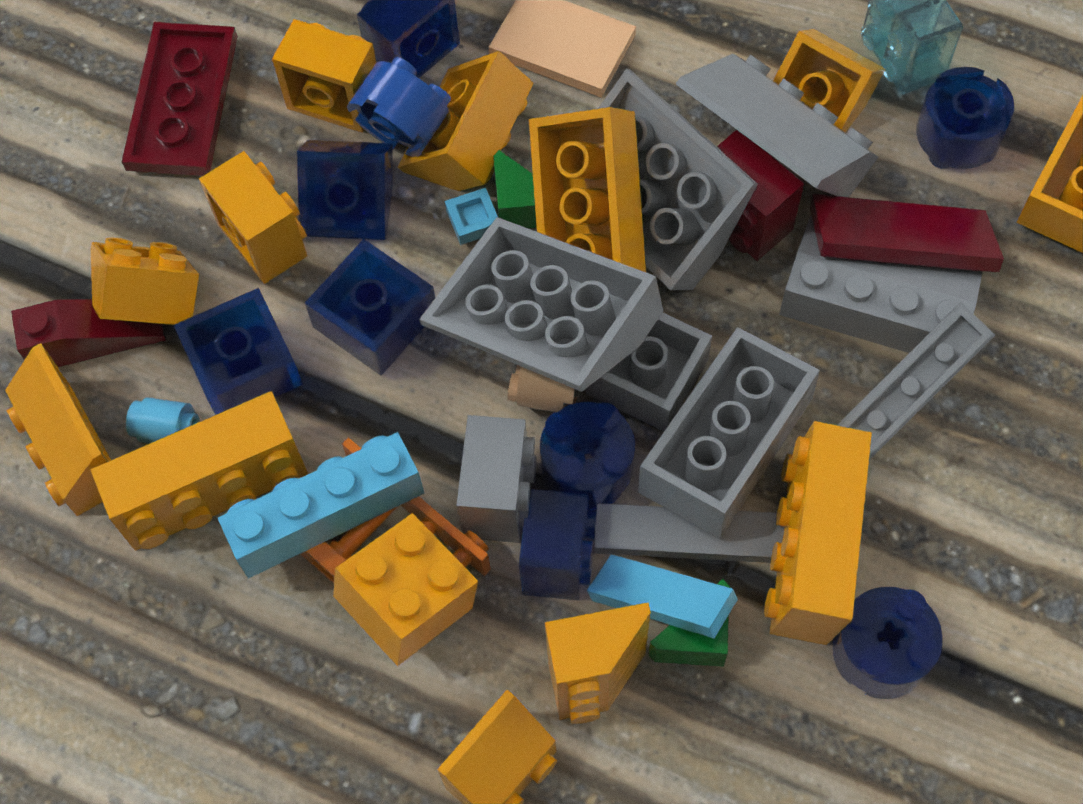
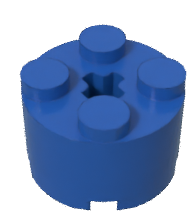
M395 57L391 63L378 61L348 103L347 109L349 112L355 109L359 112L355 121L373 137L392 149L395 148L397 143L407 146L409 148L405 152L406 155L419 157L449 112L447 105L451 97L439 86L434 84L428 86L416 77V69L402 58Z

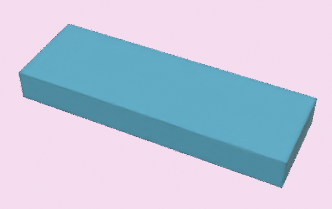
M612 554L587 589L592 601L614 608L648 602L651 611L650 619L711 638H715L738 600L732 588Z

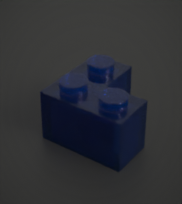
M531 489L528 518H524L519 557L522 595L580 601L581 585L590 586L593 541H586V539L595 540L597 512L589 511V494Z

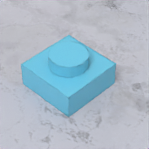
M486 187L445 201L447 214L460 245L480 239L495 218L498 217Z

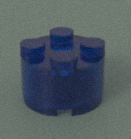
M976 67L952 68L937 77L936 82L931 85L926 93L916 124L918 142L923 151L929 156L931 164L940 169H947L949 167L969 169L981 166L995 158L1011 122L1015 107L1012 93L1003 81L997 78L995 82L991 78L984 76L985 70Z
M580 402L566 406L547 418L540 438L541 472L547 489L556 498L559 497L561 500L569 503L571 507L579 510H595L599 503H614L631 481L634 471L635 439L630 425L614 405L609 403ZM584 454H590L593 458L586 459Z
M878 587L862 593L854 600L852 621L834 637L833 657L839 673L850 685L852 683L864 691L866 695L874 698L893 699L912 692L925 679L939 660L943 636L941 625L935 612L921 593L913 589ZM879 637H885L888 642H893L895 648L893 650L890 649L888 642H879Z

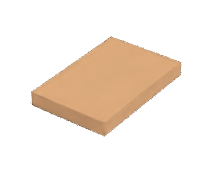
M515 0L489 45V54L500 51L518 67L602 98L636 35V26L565 0Z

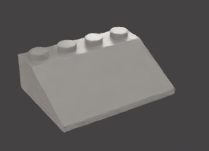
M735 54L728 55L681 76L676 82L677 86L812 186L838 197H849L878 159V156L868 149L873 143L871 140L852 127L847 134L834 125L839 117L819 103H816L813 109L800 100L804 95L803 91L784 78L778 85L767 77L771 68L751 54L746 61Z
M626 69L598 109L613 107L635 111L645 264L670 290H693L722 253L758 183L634 72Z
M810 216L785 288L779 315L910 353L960 302L974 314L983 271L822 257L818 248L812 216Z
M496 217L419 320L425 327L582 392L642 344L663 313V306L656 276Z

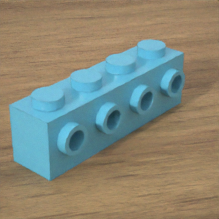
M396 432L388 437L384 435L374 437L367 441L361 450L344 458L340 456L330 458L324 461L317 468V471L300 479H286L277 484L272 492L256 500H242L231 506L226 514L217 519L237 562L249 579L424 494L419 472L399 433Z

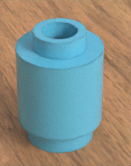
M146 397L142 401L135 400L130 405L126 416V430L129 436L136 437L140 443L150 444L200 422V419L190 403Z

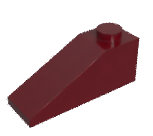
M92 299L52 300L11 311L16 347L22 358L25 360L31 349L41 343L58 367L166 340L163 324L100 319L92 306Z

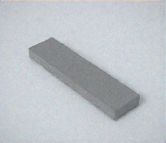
M960 302L837 426L872 432L870 460L995 334Z
M597 503L595 553L770 563L774 544L776 542L782 543L784 527L776 525L777 513L738 511L721 539L665 507Z

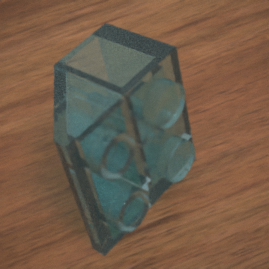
M869 0L864 25L861 29V37L866 48L870 51L873 50L881 62V66L886 69L884 72L886 79L894 82L901 95L946 78L963 29V24L946 0Z

